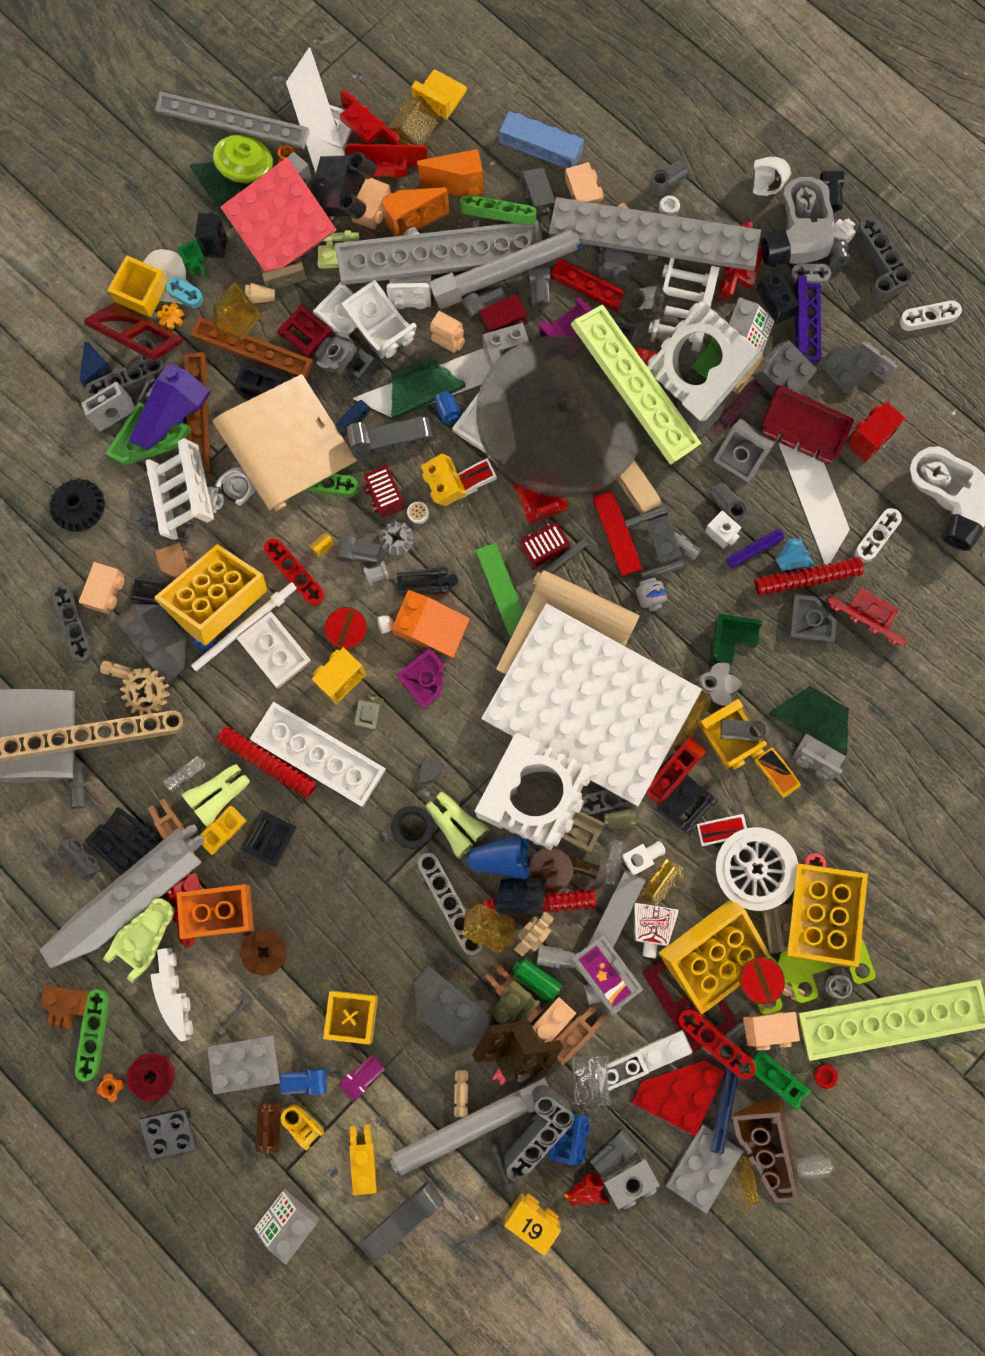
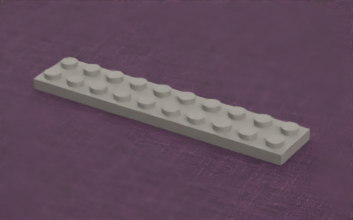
M556 197L549 230V238L571 229L572 233H577L580 243L751 271L755 269L761 234L760 229Z
M536 220L531 225L510 223L335 243V251L341 285L372 282L373 280L382 281L467 271L541 242L542 237L539 222Z

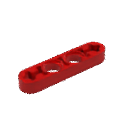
M274 538L267 540L264 544V552L286 579L297 587L296 590L311 606L321 605L325 600L322 588L281 541ZM272 545L277 547L282 556L278 558L275 552H271L270 547ZM285 560H292L293 567L291 569L285 570L282 568V563ZM305 575L307 577L306 583L304 585H297L295 583L297 576ZM309 587L314 593H318L319 598L317 600L311 599L312 596L307 590Z
M689 1008L680 1014V1026L741 1079H749L754 1075L756 1071L754 1060L700 1013ZM685 1014L687 1016H690L691 1014L694 1015L695 1018L693 1021L697 1025H699L701 1021L705 1024L702 1027H700L697 1034L694 1032V1030L697 1027H695L691 1023L689 1025H686L684 1023L686 1021V1018L684 1017ZM710 1029L714 1032L715 1038L712 1042H706L702 1039L701 1033L703 1030ZM721 1046H731L733 1055L730 1058H724L720 1054ZM737 1053L741 1055L738 1059L741 1063H750V1073L748 1071L742 1073L740 1071L741 1066L737 1062H735L734 1066L730 1063L736 1058Z

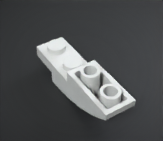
M172 948L159 949L157 953L160 973L150 974L157 1005L174 1035L180 1041L190 1040V1035L193 1034L192 1021L188 1019V1011H190L191 1005L189 997H186V993L177 994L176 989H179V979L177 975L175 976L174 966L177 965L175 952L172 953Z
M683 1030L636 1049L598 1068L597 1072L607 1092L649 1074L650 1071L685 1057L693 1051Z

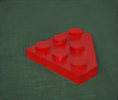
M704 1060L642 1080L631 1103L696 1137L725 1071Z

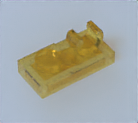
M701 692L692 707L691 714L687 716L681 727L683 736L687 738L692 737L711 704L710 695Z
M666 859L641 893V896L658 906L665 899L671 887L675 889L679 887L675 884L677 877L685 879V875L682 873L683 868L679 864Z

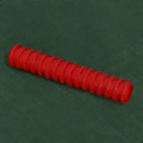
M855 557L854 560L850 558L847 561L841 560V563L836 561L834 564L832 562L828 563V565L822 564L821 567L819 565H816L815 568L811 566L808 569L802 568L801 571L799 569L795 570V572L789 571L788 574L783 572L782 575L777 573L775 576L769 575L768 578L766 576H763L762 579L758 577L755 579V590L757 595L761 597L763 594L770 595V592L776 594L777 591L781 593L783 590L789 591L790 588L795 590L797 587L799 589L803 588V586L809 587L810 584L812 586H815L816 583L823 584V581L829 583L830 580L834 582L836 579L842 580L843 577L848 579L849 577H856V575L862 576L864 571L863 563L859 557Z
M229 726L223 728L219 733L217 743H223V746L225 748L229 747L230 751L234 750L236 755L240 754L242 759L246 758L247 762L251 761L253 766L257 765V768L263 769L264 773L269 772V776H274V779L280 780L282 784L286 783V787H292L291 790H297V794H303L305 799L314 792L316 781L311 782V778H305L303 773L299 774L297 769L294 771L292 766L288 767L286 762L282 763L281 759H276L275 755L271 756V753L265 752L264 748H259L257 744L253 745V741H248L246 737L242 738V734H237L235 730L231 731Z
M590 888V891L583 889V892L576 890V892L572 893V890H570L569 893L562 891V894L555 892L554 895H551V893L545 895L543 913L545 911H549V913L556 911L559 913L560 910L567 912V909L574 911L575 908L581 910V908L588 910V907L595 909V891L593 888ZM484 899L483 908L486 920H489V917L496 919L498 916H500V919L503 916L510 918V915H497V901L495 899H491V901Z

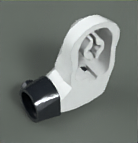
M928 447L918 452L912 460L910 467L911 480L918 490L931 496L943 508L952 512V515L948 517L942 534L943 541L955 549L970 551L984 532L985 475L972 464L955 457L942 447Z

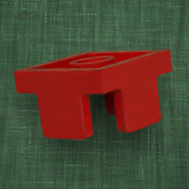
M544 468L531 471L523 475L522 481L513 484L528 525L568 510L565 490L559 475L555 474L554 470L545 472Z

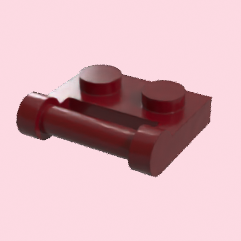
M302 305L277 330V334L281 338H286L303 352L304 357L310 359L314 356L320 344L333 334L328 326ZM294 327L311 343L307 346L291 333L290 329Z

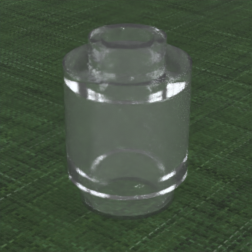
M825 1153L804 1155L801 1159H797L801 1179L806 1178L809 1181L830 1178V1172H834L831 1157L827 1158Z

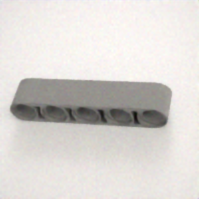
M431 853L423 854L418 860L419 869L460 946L469 955L479 953L482 949V940L443 867L435 855ZM426 858H432L435 861V866L431 870L423 868V862ZM435 879H445L446 885L442 890L434 888L433 883ZM450 897L454 898L457 902L456 907L453 910H446L444 907L445 900ZM458 918H465L467 920V927L463 931H459L455 927V921ZM469 938H475L479 943L475 951H469L466 948V941Z
M626 869L624 870L588 945L601 935H604L612 948L614 947L646 881L645 879L632 875Z

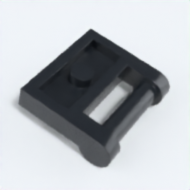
M686 775L659 806L658 810L689 835L693 831L692 827L709 807L714 806L718 800L691 777ZM698 796L703 798V802L686 822L683 821L680 817Z
M261 810L260 818L247 843L243 844L241 850L273 867H277L297 827ZM270 821L273 824L260 849L257 851L254 847L267 822Z

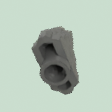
M598 246L600 253L598 255L599 265L597 270L601 278L613 276L615 280L622 279L629 274V269L638 263L633 252Z

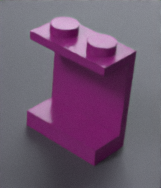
M580 297L576 298L574 308L551 324L546 320L539 324V335L556 356L559 354L563 355L567 362L587 349L570 325L575 319L592 311L590 305L586 301L583 302Z

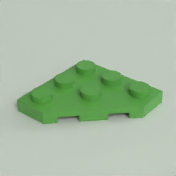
M138 402L135 411L131 413L105 454L110 459L126 466L179 448L178 441L183 438L186 439L191 428L183 423L180 425L175 424L167 431L165 437L148 450H145L129 441L145 406Z

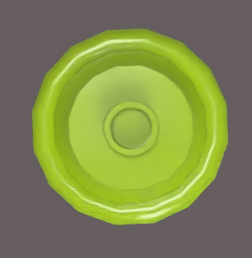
M233 135L220 140L214 147L212 157L215 167L223 176L234 182L245 184L255 182L271 170L274 161L270 150L261 141L245 135Z

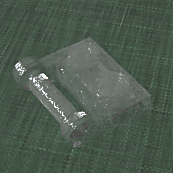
M572 1056L575 1105H612L608 1092V1056Z

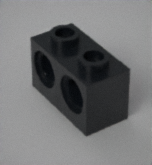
M212 212L198 213L195 238L203 256L224 259L228 236L220 216Z
M777 270L762 277L756 291L769 314L775 320V324L793 317L799 303L781 272Z
M243 364L235 380L239 393L253 398L284 383L281 376Z

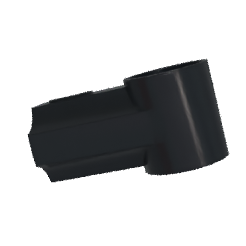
M821 171L820 180L828 186L829 200L833 213L842 210L844 171Z

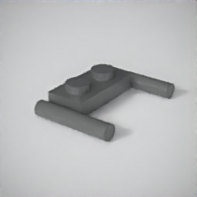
M666 506L625 520L628 529L648 522L662 565L642 572L643 580L685 567Z

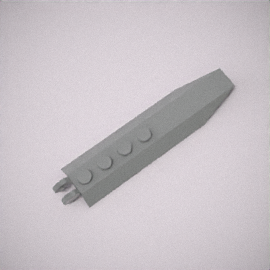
M195 824L186 827L182 831L180 828L176 829L75 913L40 949L48 966L53 968L99 949L124 926L146 910L154 899H159L202 862L194 855V851L204 843L203 836H197L187 843V840L198 831Z

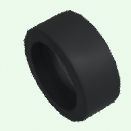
M403 807L392 818V836L404 848H422L433 836V820L428 812L421 807ZM411 814L420 816L426 826L423 836L415 841L403 838L399 830L402 819Z

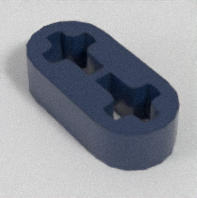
M363 400L356 402L339 419L336 424L337 430L343 436H346L348 434L347 427L354 423H360L368 415L371 407Z

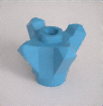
M796 538L789 539L782 552L775 558L783 572L802 568L808 569V567H813L814 561L808 557L809 553L802 540Z

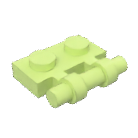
M345 230L344 233H332L323 241H326V245L318 246V267L338 268L334 241H360L359 232Z

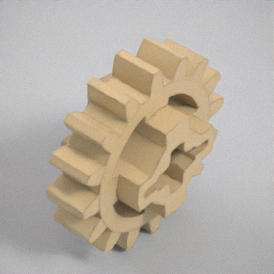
M139 668L135 672L128 673L129 678L123 679V683L126 686L120 688L121 691L125 692L121 699H127L128 702L125 706H132V713L139 710L140 715H145L146 713L153 714L155 711L162 710L161 705L167 704L164 697L170 695V693L165 692V688L169 687V685L162 683L165 679L164 676L157 677L159 671L156 670L151 673L150 668H145L144 670ZM139 678H146L143 682L137 681ZM147 702H153V704L150 706L144 705Z
M546 911L539 919L533 916L517 935L520 942L514 950L522 957L529 949L535 952L550 934L551 930L548 929V926L554 918Z

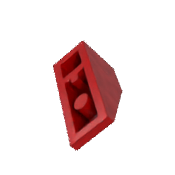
M689 737L655 776L645 794L660 806L707 751Z

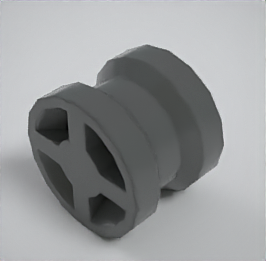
M839 241L833 243L829 253L831 256L829 259L831 266L839 267L850 262L851 257L847 253L849 249L847 242Z

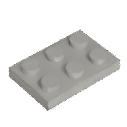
M273 1035L207 1047L213 1095L280 1083Z
M701 1124L696 1137L694 1136L665 1186L707 1214L743 1151L726 1140L723 1154L711 1152L713 1130Z

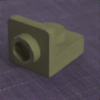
M374 693L363 694L358 701L354 725L376 729L384 699L379 698Z

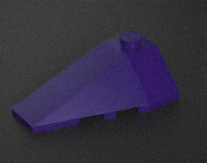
M169 363L158 377L129 441L148 450L165 437L167 431L175 424L180 425L185 416L199 410L211 391L189 372Z

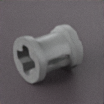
M384 561L371 568H363L369 586L373 585V582L390 579Z

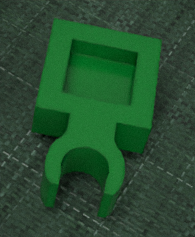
M197 240L177 246L186 268L190 267L193 278H196V270H201L202 274L205 275V270L202 264H200L205 260Z

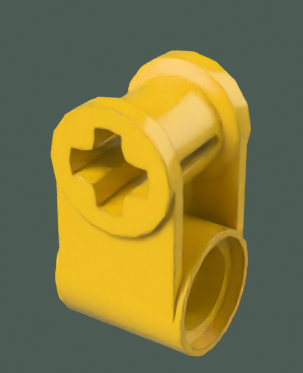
M292 1104L283 1111L281 1115L282 1125L306 1151L319 1135L322 1136L324 1134L322 1127L301 1106ZM289 1111H295L298 1114L299 1119L297 1122L288 1120L287 1113Z

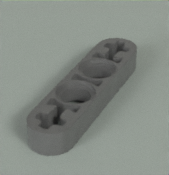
M57 584L52 588L51 596L71 656L80 663H87L93 657V649L74 593L66 584ZM61 590L67 592L64 594V597L68 603H64V600L58 596L61 594ZM68 608H73V617L65 619L64 611ZM76 627L80 628V636L71 638V630ZM77 643H80L81 647L84 650H87L86 652H84L83 657L77 655L78 653H80V648L77 645Z

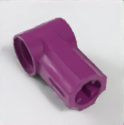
M372 1054L355 1071L352 1070L338 1086L354 1102L368 1089L367 1086L385 1068Z

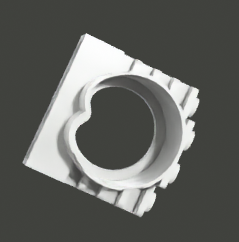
M701 301L699 304L696 303L689 310L690 315L685 321L682 320L676 326L674 335L663 342L661 351L650 358L647 368L655 379L672 392L700 421H706L763 353L744 336H741L737 330L722 319L718 313L713 311L709 305ZM695 332H704L713 336L720 344L723 354L720 365L709 370L707 380L701 385L686 383L678 367L681 347L686 339Z
M515 733L476 807L475 813L479 819L501 829L505 828L509 832L516 833L522 838L529 839L535 844H540L551 851L553 846L557 847L565 832L569 833L574 823L572 818L575 812L579 813L584 800H582L581 790L591 780L590 767L586 764L578 763L575 759L571 760L561 753H555L550 748L546 749L539 742ZM533 772L553 773L559 776L563 782V796L560 803L553 811L542 816L525 815L518 811L510 800L513 795L518 793L517 787L521 783V778Z

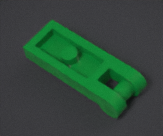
M758 1050L752 1058L756 1064L754 1075L798 1111L802 1106L800 1104L805 1096L808 1098L812 1091L766 1053ZM748 1063L745 1068L751 1072L749 1069L750 1063ZM795 1087L798 1091L792 1097L788 1093Z

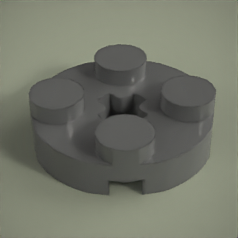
M336 333L337 337L332 339L330 337L326 338L318 347L316 352L318 361L316 362L325 372L342 373L346 369V365L357 353V347L354 345L353 340L345 333Z

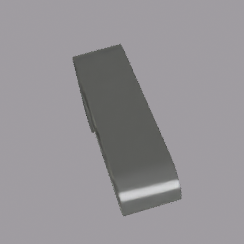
M873 217L863 218L855 237L880 275L870 292V296L875 302L882 303L906 289L912 278V272L879 222Z
M145 338L138 341L139 344L151 350L156 347L150 339ZM138 353L141 361L88 383L85 393L90 398L116 381L120 383L121 387L129 395L141 391L147 381L146 376L148 374H153L156 380L164 368H166L162 358L160 357L153 361ZM155 367H159L158 370L152 371ZM140 375L139 378L133 380L135 376Z
M428 417L413 418L366 429L364 423H354L347 427L350 447L355 458H365L422 445L434 439Z
M539 1085L532 1091V1100L539 1117L504 1156L506 1173L512 1181L518 1182L523 1180L574 1122L569 1102L549 1086Z
M427 1181L358 1245L375 1264L422 1220L434 1214L441 1207L444 1199L434 1186Z

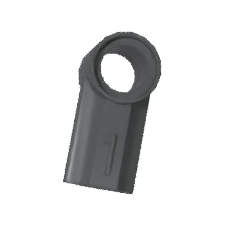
M678 160L665 169L655 170L650 179V194L655 197H661L666 193L667 189L687 178L689 171L685 162Z
M536 266L529 269L532 307L537 309H544L549 306L550 266Z
M497 286L479 295L478 293L469 294L462 300V304L471 321L480 320L479 310L505 299L502 288Z
M725 482L714 487L709 496L721 511L725 512L738 525H741L747 512L746 504L737 499ZM731 511H739L741 515L735 516Z
M341 536L339 538L336 559L348 563L361 561L378 564L381 546L379 544L360 542L353 537Z
M721 720V739L755 743L762 740L767 732L765 724L759 720ZM750 727H758L761 731L760 736H752Z
M623 1128L617 1131L608 1140V1144L590 1160L603 1178L621 1161H626L639 1148Z

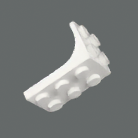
M431 275L390 279V284H387L388 299L396 309H404L405 307L424 309L431 307V286L429 283Z
M373 280L341 303L345 312L380 359L392 357L397 352L396 349L401 345L405 347L414 340L416 324L412 323L409 325L404 320L376 280Z

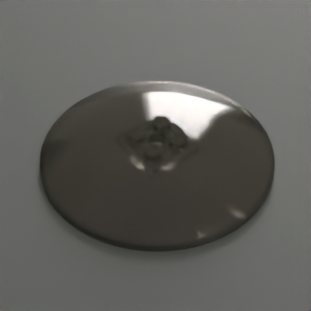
M545 336L526 341L512 348L491 367L484 378L477 399V430L483 448L490 460L499 471L517 485L546 496H582L608 486L618 479L633 463L640 450L646 431L583 341L577 337ZM559 404H566L569 410L561 412L557 406Z

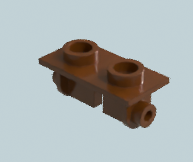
M258 1103L256 1152H261L262 1154L279 1152L281 1103Z

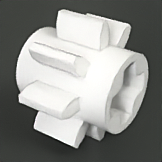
M849 218L844 221L839 219L834 224V243L839 241L849 243L856 234V231L853 229L856 224Z
M207 487L212 512L216 513V509L219 510L223 505V495L218 493L219 488Z

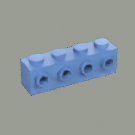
M509 111L499 131L501 144L566 169L576 166L583 152L584 139L577 135L563 132L559 128L547 126L538 120L526 118L520 113Z

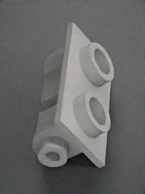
M862 342L858 348H865L879 363V366L872 372L886 382L898 367L895 364L896 362L884 354L881 356L879 354L880 351L870 345V342Z

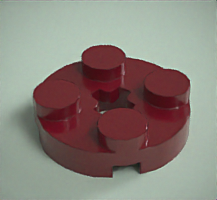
M156 1052L139 1056L127 1072L129 1090L143 1101H154L164 1097L172 1090L175 1081V1069L169 1057ZM149 1070H153V1073L157 1075L154 1083L145 1078L149 1074Z

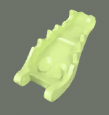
M154 899L145 912L138 915L130 924L124 926L117 933L103 960L110 963L117 955L134 968L127 977L133 983L149 968L154 960L165 929L175 914L174 908L163 899Z

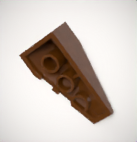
M782 1099L758 1101L734 1113L732 1118L737 1139L747 1151L752 1165L754 1164L760 1173L761 1180L774 1202H798L797 1182Z

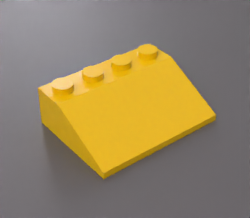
M217 544L154 598L191 636L206 646L265 594L267 587L262 573Z
M797 864L787 956L850 968L859 967L868 874Z
M731 900L727 901L659 952L668 970L701 1015L740 986V972L745 963L748 962V957L752 959L759 957L767 958L770 955L744 907Z

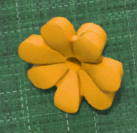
M172 303L170 307L164 305L162 311L157 312V317L161 319L159 321L160 326L163 328L167 325L168 329H174V323L178 326L183 323L179 317L184 316V311L178 309L179 306L175 303Z

